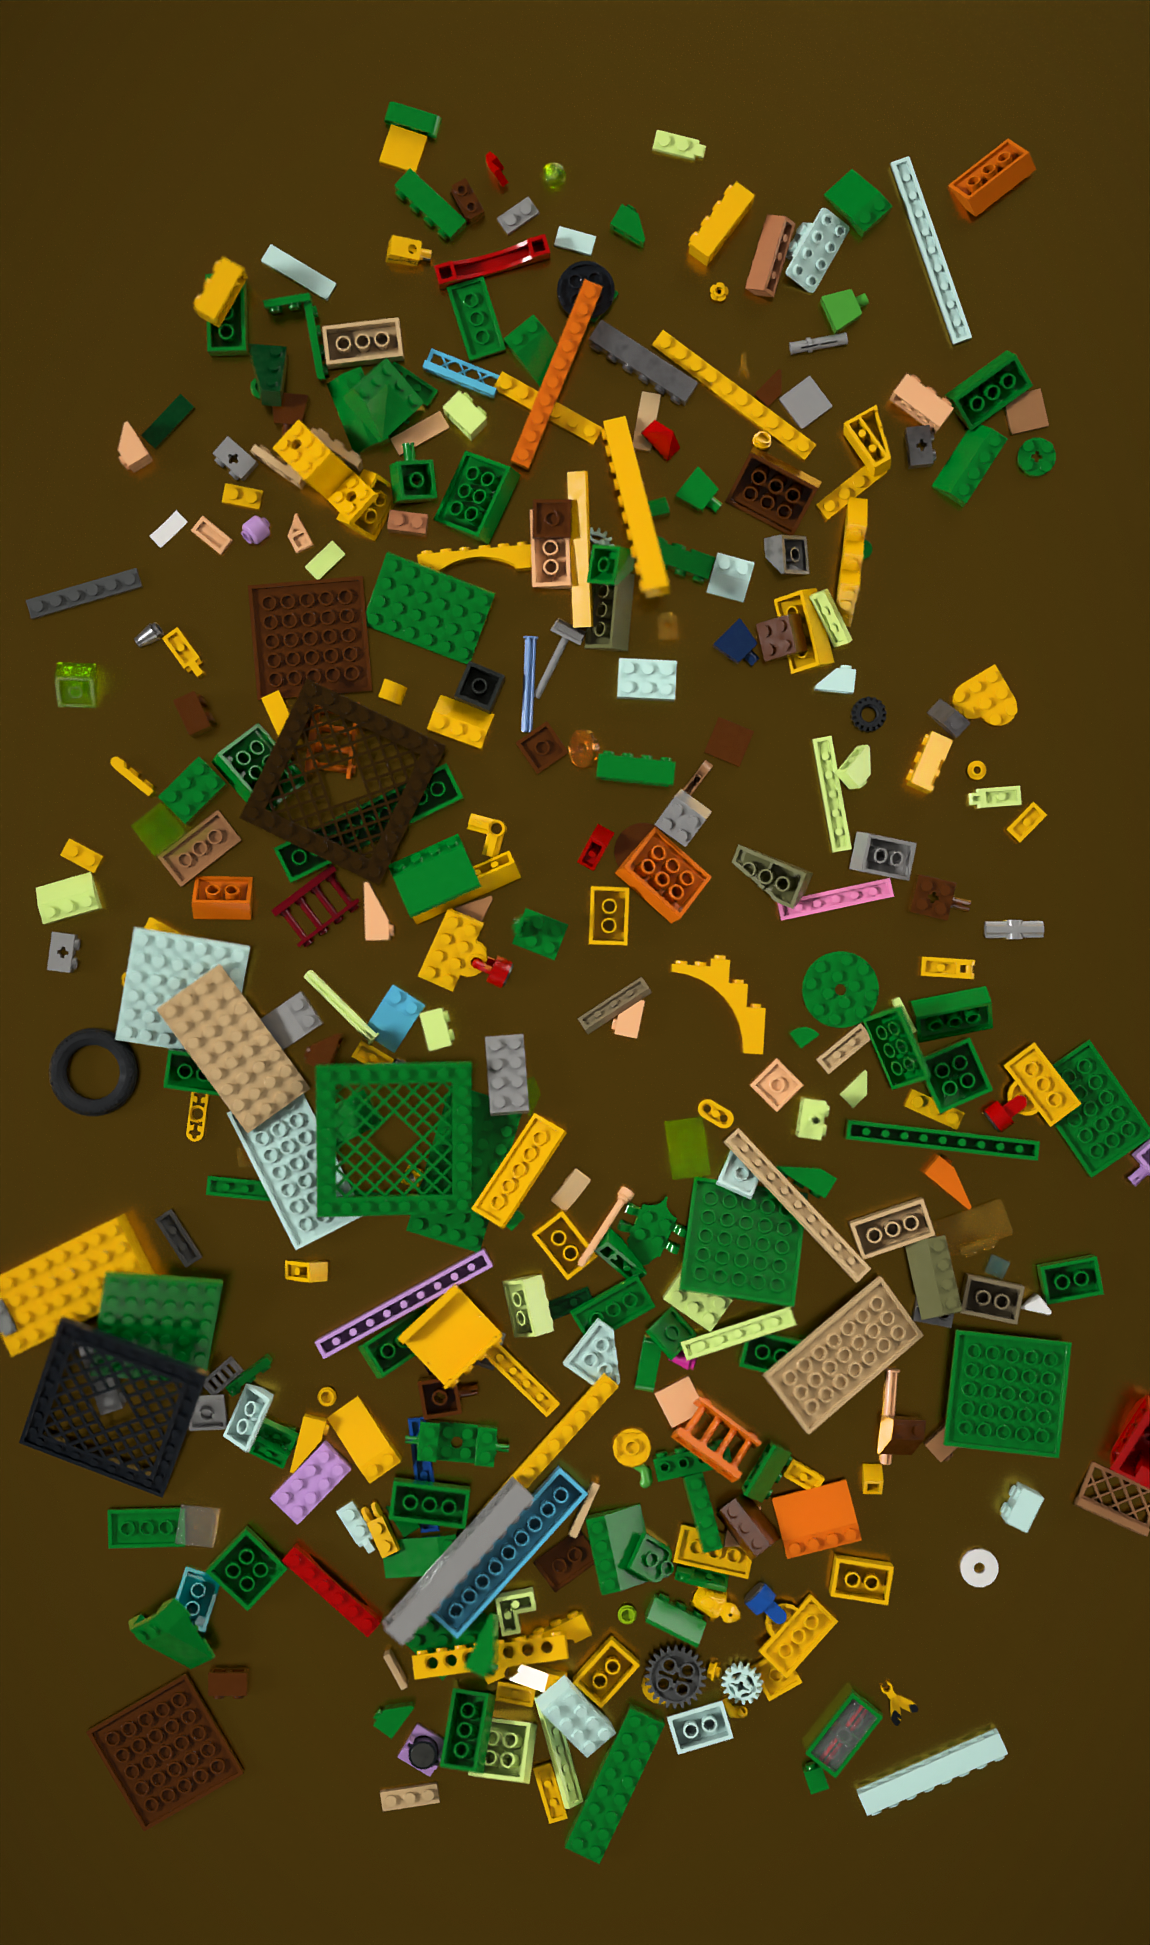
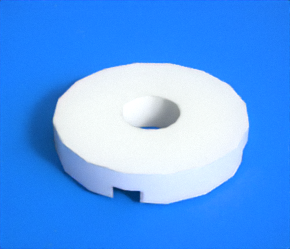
M983 1548L972 1549L962 1557L960 1572L968 1584L974 1587H985L996 1579L998 1562L990 1551ZM977 1563L984 1564L982 1572L974 1571V1566Z

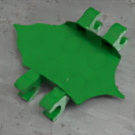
M665 1197L659 1204H642L641 1207L628 1202L625 1212L637 1216L634 1224H631L621 1219L618 1224V1230L629 1233L627 1238L629 1249L642 1266L649 1264L656 1257H660L664 1248L673 1254H678L680 1244L668 1240L672 1231L683 1238L686 1236L687 1227L676 1223L677 1218L667 1208L668 1197Z

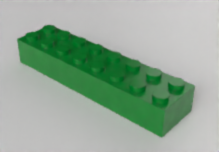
M629 1703L565 1839L566 1849L600 1864L665 1726L664 1718Z

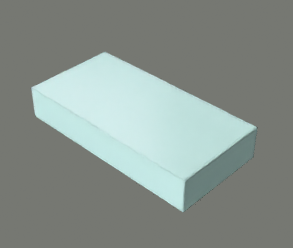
M559 226L554 246L591 256L596 236Z

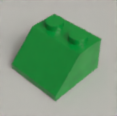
M593 544L587 583L618 585L634 568L635 558H632L631 549L622 546Z

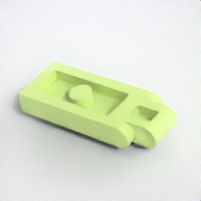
M657 130L652 150L695 160L696 157L704 158L706 146L699 144L700 141L697 139Z
M1020 786L976 789V793L968 794L969 805H977V808L1022 805Z

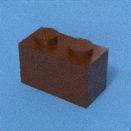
M211 1668L209 1670L208 1696H213L214 1699H223L225 1696L242 1699L244 1696H247L249 1692V1668Z

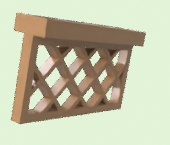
M1091 1462L1073 1505L1142 1536H1148L1150 1511L1148 1508L1150 1504H1146L1143 1495L1149 1493L1150 1489L1117 1472ZM1094 1468L1101 1470L1103 1479L1094 1481L1092 1476ZM1112 1477L1119 1478L1121 1486L1112 1489L1108 1479ZM1105 1481L1109 1491L1100 1494L1096 1484ZM1133 1484L1136 1486L1139 1494L1129 1497L1126 1487ZM1093 1485L1097 1496L1092 1498L1084 1496L1086 1488ZM1123 1488L1127 1499L1117 1502L1113 1492ZM1111 1494L1114 1504L1104 1505L1101 1497ZM1140 1496L1144 1507L1135 1510L1131 1500ZM1128 1501L1132 1512L1127 1514L1121 1513L1119 1504ZM1144 1509L1148 1515L1145 1523L1139 1521L1136 1514Z

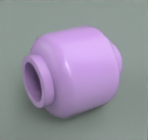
M255 515L242 525L243 531L241 534L249 544H259L270 535V523L265 517L260 518Z

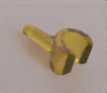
M742 352L741 369L738 371L739 378L742 370L747 372V378L750 374L746 365V352Z

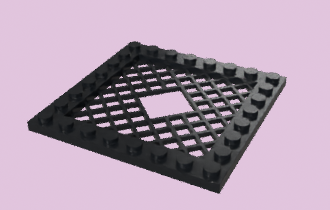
M62 1316L19 1443L163 1498L209 1371ZM82 1347L86 1355L78 1357L74 1350ZM88 1348L93 1349L96 1352L90 1353ZM71 1353L74 1360L68 1361ZM100 1354L104 1362L96 1364L93 1357ZM106 1355L111 1356L114 1359L108 1360ZM89 1359L92 1367L85 1369L81 1361ZM119 1361L123 1369L115 1372L111 1364ZM124 1362L132 1364V1366L126 1367ZM77 1363L81 1371L73 1373L69 1365ZM107 1365L111 1373L103 1376L99 1368ZM66 1368L69 1375L62 1377ZM137 1368L141 1376L133 1379L129 1371ZM142 1369L150 1371V1373L145 1374ZM95 1370L99 1378L91 1380L87 1372ZM125 1373L129 1380L121 1383L117 1375ZM83 1374L87 1382L79 1384L76 1376ZM155 1375L159 1383L151 1385L148 1377ZM161 1376L168 1378V1380L163 1381ZM113 1377L117 1385L109 1387L105 1379ZM72 1379L75 1386L68 1389L64 1381ZM144 1380L147 1387L140 1390L136 1382ZM101 1381L105 1389L97 1391L94 1383ZM173 1382L177 1390L169 1392L166 1385ZM61 1384L63 1391L57 1393L59 1385ZM132 1384L135 1392L128 1394L124 1386ZM90 1385L94 1393L86 1396L82 1388ZM162 1387L165 1394L158 1397L154 1389ZM120 1388L136 1418L105 1429L88 1399ZM78 1390L82 1397L74 1400L70 1392ZM150 1391L153 1399L146 1401L142 1393ZM66 1394L70 1402L63 1404L58 1396ZM179 1394L177 1402L175 1403L172 1396ZM138 1395L142 1403L134 1405L130 1397ZM168 1398L172 1405L164 1408L160 1400ZM54 1400H56L59 1406L52 1408ZM85 1401L88 1409L81 1411L77 1403ZM156 1402L160 1410L152 1412L149 1404ZM73 1405L77 1413L69 1415L65 1407ZM144 1406L148 1414L140 1416L137 1408ZM61 1409L65 1417L57 1419L54 1411ZM174 1409L170 1419L167 1411ZM91 1412L95 1420L87 1422L83 1414ZM162 1413L166 1421L158 1423L155 1415ZM49 1415H50V1416L52 1417L53 1421L47 1423L48 1418H49ZM79 1416L83 1424L75 1426L72 1418ZM151 1418L154 1425L146 1427L143 1420ZM68 1421L71 1428L64 1430L60 1423ZM139 1422L143 1429L135 1432L131 1424ZM97 1423L101 1431L93 1433L90 1425ZM56 1424L60 1432L52 1434L48 1427ZM168 1425L166 1433H164L161 1427ZM127 1426L131 1433L123 1436L119 1428ZM85 1427L90 1435L82 1437L78 1430ZM157 1429L161 1436L153 1439L149 1431ZM115 1430L119 1438L112 1440L108 1432ZM74 1431L78 1439L70 1441L66 1434ZM145 1433L149 1440L141 1443L137 1435ZM104 1434L108 1442L100 1444L96 1437ZM134 1437L137 1445L130 1447L126 1439ZM92 1438L96 1446L88 1448L85 1440ZM163 1440L159 1449L156 1442ZM122 1441L125 1449L118 1451L114 1443ZM152 1444L155 1451L148 1454L144 1446ZM110 1445L114 1453L107 1455L103 1447ZM140 1448L143 1456L136 1458L132 1450ZM128 1452L132 1460L125 1462L121 1454ZM157 1455L155 1463L153 1464L150 1457ZM146 1459L150 1466L143 1469L138 1461Z

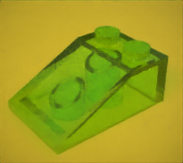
M694 1117L664 1121L672 1180L711 1175L703 1118Z

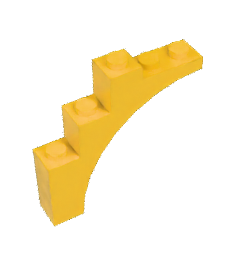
M849 497L847 503L842 559L835 600L836 607L845 625L851 627L860 588V571L867 529L868 499Z
M715 955L714 959H710V966H706V962H695V965H687V961L677 960L676 964H671V972L687 974L698 978L721 994L732 1008L739 1023L743 1053L763 1054L766 1008H761L762 1004L750 1003V1007H747L748 984H744V980L732 979V983H729L730 960H726V956Z

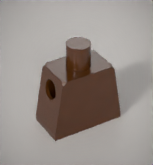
M283 393L282 406H272L275 426L282 427L281 437L287 433L298 419L304 424L310 402L308 395Z

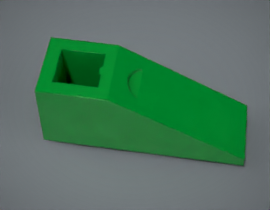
M775 1166L786 1179L789 1176L795 1180L793 1184L802 1189L804 1186L811 1190L810 1194L818 1199L821 1196L826 1198L837 1180L836 1177L819 1167Z

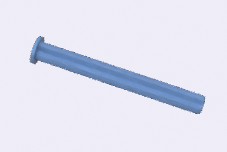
M523 636V639H525L521 731L532 732L536 639H539V637Z

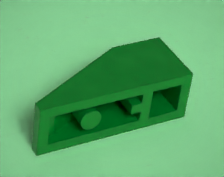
M609 1227L594 1252L626 1279L636 1273L640 1279L647 1275L646 1270L624 1240Z

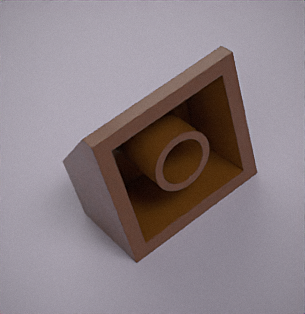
M881 1415L877 1454L912 1455L924 1441L926 1420L914 1416Z

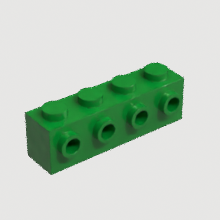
M723 1438L712 1440V1443L707 1444V1447L712 1451H716ZM684 1446L675 1448L674 1452L660 1451L656 1453V1456H652L658 1482L714 1470ZM728 1446L722 1456L725 1461L731 1463L732 1458Z

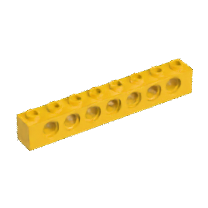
M561 1632L549 1633L550 1637L542 1638V1634L532 1635L531 1640L523 1641V1637L511 1638L512 1642L504 1643V1639L499 1640L498 1668L569 1659L566 1635H561ZM545 1642L552 1644V1651L550 1653L543 1651V1644ZM527 1644L533 1647V1653L530 1656L524 1653V1647ZM459 1645L455 1646V1650L447 1651V1647L437 1648L436 1653H428V1650L417 1651V1655L412 1656L414 1679L472 1672L464 1668L467 1662V1655L472 1652L473 1648ZM507 1647H511L514 1650L512 1658L505 1656V1649ZM450 1655H454L457 1658V1663L454 1666L448 1663ZM432 1657L438 1661L435 1669L429 1666V1660Z

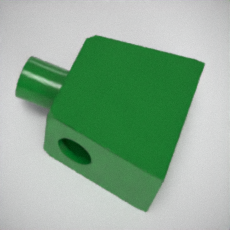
M699 467L694 470L675 494L676 500L700 513L707 506L716 513L722 506V503L715 498L719 491L718 487Z

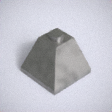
M777 535L764 538L765 558L781 574L809 575L806 536Z

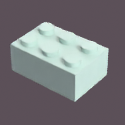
M619 658L617 699L675 701L677 661Z

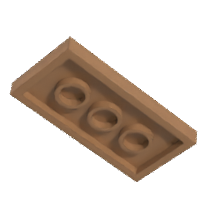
M217 810L161 853L158 858L180 887H183L241 842L242 839L222 813Z

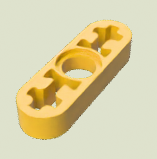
M196 1092L191 1093L186 1135L191 1141H199L205 1135L210 1094H205V1097L201 1098V1103H205V1106H194V1102L198 1103L199 1097L195 1096ZM200 1108L203 1111L201 1119L193 1117L194 1109ZM191 1121L196 1123L202 1122V1126L198 1125L197 1128L201 1134L197 1135L196 1138L191 1134V1131L195 1129V1124L192 1125Z

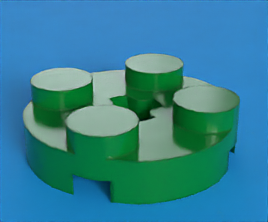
M1036 437L1025 441L1017 452L1018 466L1021 467L1026 475L1031 477L1045 475L1052 469L1056 461V452L1053 444L1043 438ZM1035 452L1041 456L1038 462L1031 458V455H1034Z

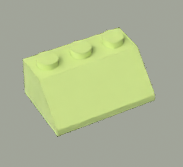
M92 872L36 887L37 904L43 924H51L102 909Z
M530 1275L502 1281L514 1338L536 1337L554 1331L553 1319L550 1314L549 1301L546 1296L545 1282L542 1275Z

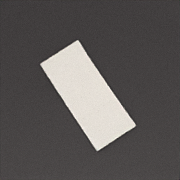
M176 510L149 537L161 548L187 521Z

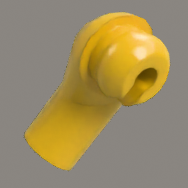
M728 1698L722 1700L729 1717L741 1719L747 1716L748 1709L746 1707L732 1705Z

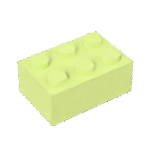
M680 1271L662 1296L663 1299L711 1332L733 1301L732 1298L679 1291Z

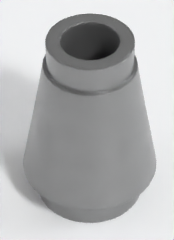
M156 622L153 624L149 623L134 640L142 648L160 640L164 632Z

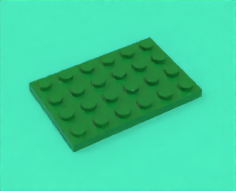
M387 552L366 610L367 626L468 664L473 658L496 593Z
M1090 1040L1085 1041L1052 1064L1081 1102V1105L1055 1123L1054 1126L1090 1178L1150 1138L1149 1125Z

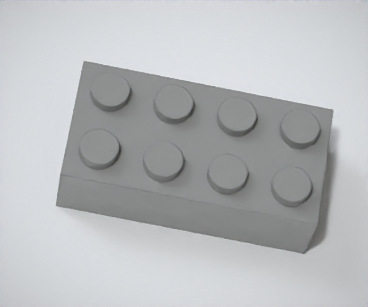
M524 1035L485 1037L491 1116L529 1113Z

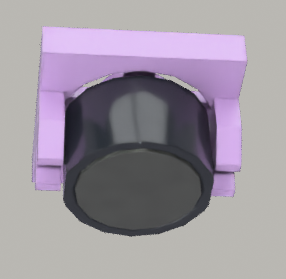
M417 1723L397 1757L431 1777L441 1761L444 1738Z

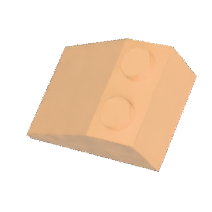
M364 882L365 940H391V936H394V925L391 924L371 883Z

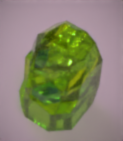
M551 162L543 166V172L549 187L554 188L564 183L566 172L562 165Z

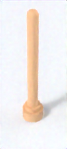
M621 1187L619 1190L616 1204L578 1261L580 1267L586 1265L623 1205L631 1202L635 1194L630 1189Z

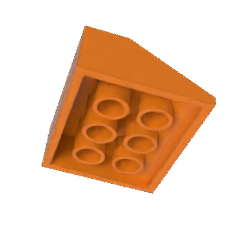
M656 826L615 872L616 875L671 924L684 915L712 878Z
M846 1479L772 1498L787 1559L862 1541Z

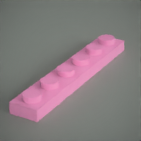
M887 878L802 896L794 909L777 903L782 921L894 897L891 880Z

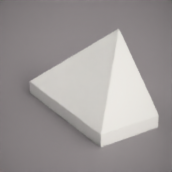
M1033 1293L1020 1308L1047 1315L1052 1313L1042 1298L1036 1293Z

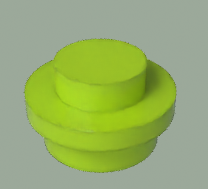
M623 1605L618 1610V1619L623 1624H631L637 1618L636 1609L631 1605Z

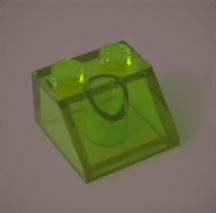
M58 662L54 675L58 707L96 708L98 685L96 663Z

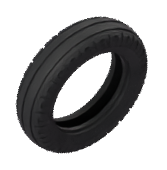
M100 1028L82 1029L67 1036L56 1047L49 1064L50 1085L57 1099L69 1110L84 1116H102L119 1109L132 1095L138 1076L137 1062L129 1045L125 1041L115 1040V1033ZM87 1045H98L106 1048L115 1056L119 1064L120 1076L115 1089L101 1099H87L80 1096L72 1089L67 1078V1066L70 1058L77 1050Z

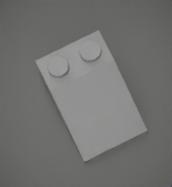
M857 831L849 869L909 881L917 843Z

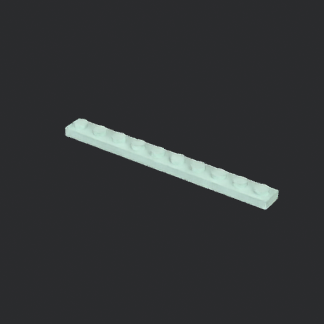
M910 157L893 161L890 165L952 343L955 345L970 340L972 335Z

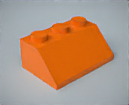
M195 877L192 896L193 919L251 920L253 877Z

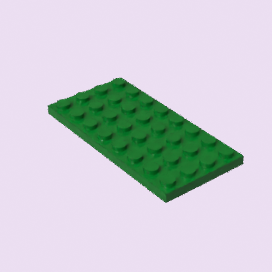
M472 1090V1207L512 1148L522 1115L491 1116L489 1095ZM452 1093L446 1098V1102H447L451 1107H452ZM444 1105L441 1116L449 1110L446 1105ZM452 1112L445 1118V1120L451 1125ZM442 1121L438 1125L437 1131L443 1135L449 1127ZM452 1131L445 1137L451 1144ZM435 1134L433 1144L440 1138L437 1134ZM442 1140L435 1148L443 1154L449 1146ZM432 1150L428 1160L433 1164L440 1156ZM452 1150L445 1156L451 1163ZM443 1159L436 1165L441 1172L449 1166ZM426 1163L424 1172L430 1167L428 1163ZM452 1168L445 1174L451 1182ZM434 1169L426 1175L432 1182L439 1176ZM442 1177L435 1185L443 1191L449 1183ZM423 1178L419 1189L424 1191L430 1184ZM432 1187L426 1194L439 1192ZM452 1187L446 1193H452ZM473 1210L472 1213L411 1215L406 1231L477 1252L481 1249L489 1220Z

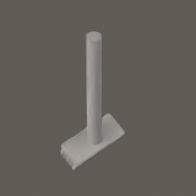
M560 618L556 620L550 631L562 636L534 692V697L540 699L568 641L570 640L581 645L586 633L582 629L573 628L572 624Z

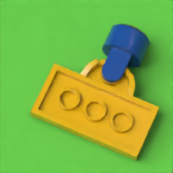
M764 1582L758 1583L749 1591L744 1599V1604L755 1615H759L763 1611L767 1614L765 1625L771 1637L758 1652L787 1679L838 1621L811 1594L796 1608L794 1605L787 1603L777 1604L774 1601L776 1594Z

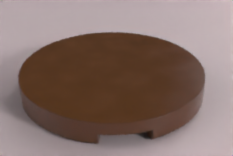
M637 823L622 831L617 838L614 848V856L618 867L621 866L624 860L655 825Z

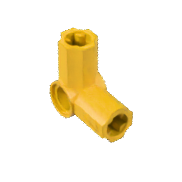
M471 813L467 829L487 834L482 855L489 857L498 856L507 831L506 824L500 820ZM496 823L502 826V831L499 834H495L492 830L493 825Z

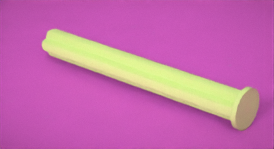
M309 970L304 975V978L368 1041V1045L380 1035L379 1033L376 1034L313 970Z

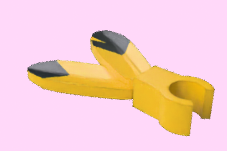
M887 1681V1684L890 1686L889 1689L884 1690L882 1685H880V1688L890 1699L891 1720L894 1725L898 1726L901 1722L900 1707L913 1713L918 1712V1707L911 1700L897 1695L893 1690L892 1684Z

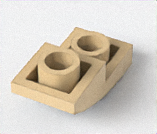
M575 1168L564 1180L559 1190L551 1197V1201L566 1212L584 1191L591 1179Z

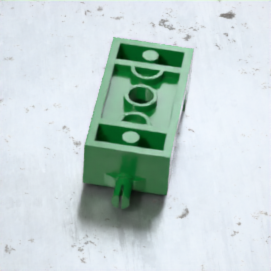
M420 1419L418 1435L405 1436V1444H416L417 1461L436 1462V1460L494 1467L497 1451L509 1453V1449H507L509 1444H498L497 1426ZM454 1437H460L462 1444L459 1447H454L451 1444V1440Z

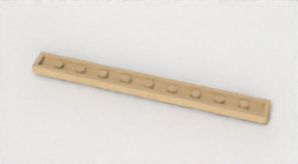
M739 1128L724 1141L727 1147L856 1283L871 1269Z

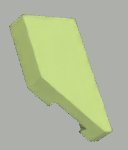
M866 1070L840 1093L852 1108L867 1095Z

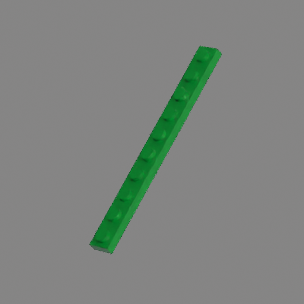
M208 1176L206 1195L271 1201L261 1181ZM353 1191L355 1195H361L358 1191ZM371 1192L369 1195H381V1194H380V1193Z

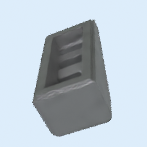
M231 1356L206 1378L204 1388L211 1395H217L244 1370ZM227 1364H230L236 1371L234 1374L226 1366ZM222 1369L230 1376L229 1379L221 1372ZM216 1374L222 1379L223 1384L217 1380ZM210 1379H211V1380L214 1382V1384L218 1387L216 1390H215V1388L208 1382Z

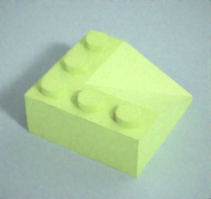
M492 1718L483 1774L468 1772V1775L530 1784L537 1725L529 1722Z

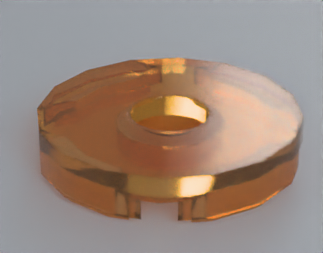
M577 730L569 740V756L574 765L580 768L591 767L599 755V742L597 738H594V733L590 730Z

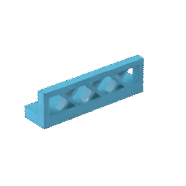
M431 348L429 356L422 366L423 371L495 399L497 388L485 384L483 380L489 377L498 379L500 375ZM433 355L442 357L444 364L439 366L432 363ZM457 363L462 371L458 373L448 368V365ZM475 370L480 378L475 380L467 377L466 372Z

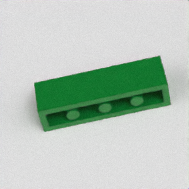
M409 168L394 185L395 194L402 201L407 200L410 203L409 207L416 214L421 213L424 216L423 220L430 227L435 226L439 230L437 233L444 240L449 239L452 242L467 226L466 220L412 169Z
M703 1472L683 1477L702 1553L722 1549L723 1546Z

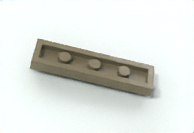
M640 977L579 1017L578 1020L587 1034H590L651 994L652 991L644 979Z

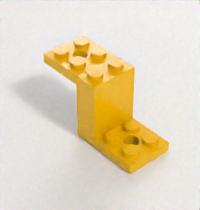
M299 419L273 447L309 485L326 498L352 525L379 497ZM301 442L300 448L295 450V446ZM356 494L355 500L350 502L351 496Z

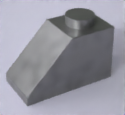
M941 699L927 712L954 739L970 724L956 709Z

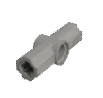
M1023 920L985 922L984 934L985 938L1044 937L1043 921Z

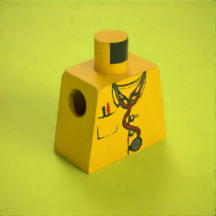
M392 235L388 242L386 262L417 266L419 260L430 262L432 250L421 248V241Z

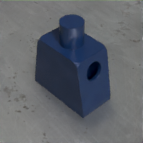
M740 618L713 644L715 649L737 664L743 658L751 666L759 660V656L753 651L758 643Z

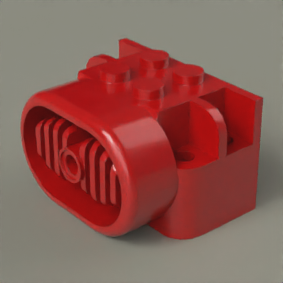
M1150 1395L1142 1397L1135 1403L1121 1428L1120 1436L1110 1452L1111 1470L1150 1489Z

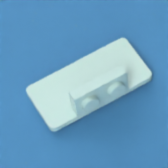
M821 208L813 223L802 222L796 230L795 237L789 244L786 258L792 261L786 269V275L809 293H814L848 234L849 226L827 208Z

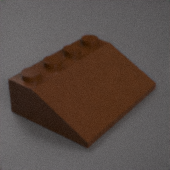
M754 446L725 502L787 535H794L822 482Z

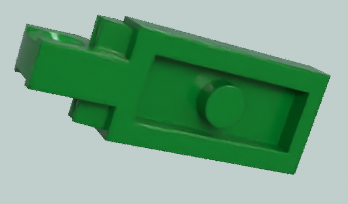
M269 1354L264 1355L225 1387L232 1397L241 1392L242 1385L252 1383L256 1379L255 1375L259 1372H266L271 1367V1356Z
M677 1566L675 1580L726 1592L729 1575L696 1567L684 1568Z

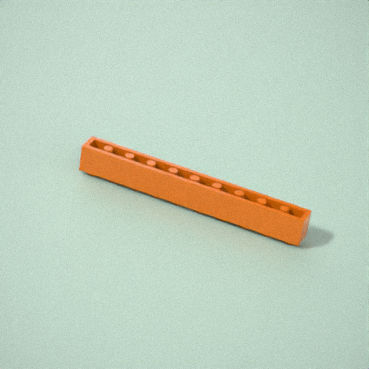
M584 280L512 455L511 463L529 470L601 295L602 286Z

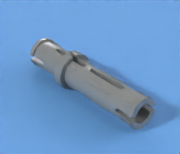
M846 332L813 339L808 337L806 340L789 342V349L791 355L806 351L811 353L817 349L848 345V337Z

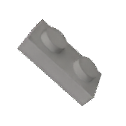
M527 197L499 216L497 221L506 234L510 235L539 215V211L531 199Z

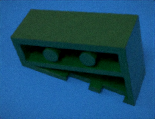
M248 344L250 362L262 405L282 406L288 364L287 346Z

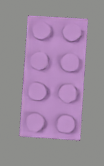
M325 1439L272 1494L270 1499L298 1525L348 1474L353 1465Z

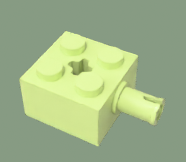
M801 1097L796 1136L821 1140L822 1136L826 1135L827 1125L824 1124V1118L829 1115V1106L826 1101Z

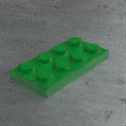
M481 276L447 287L469 362L506 351L484 277Z
M636 1273L571 1310L570 1313L584 1335L597 1318L612 1327L613 1330H616L656 1306Z
M185 1507L119 1508L107 1510L108 1549L186 1546Z

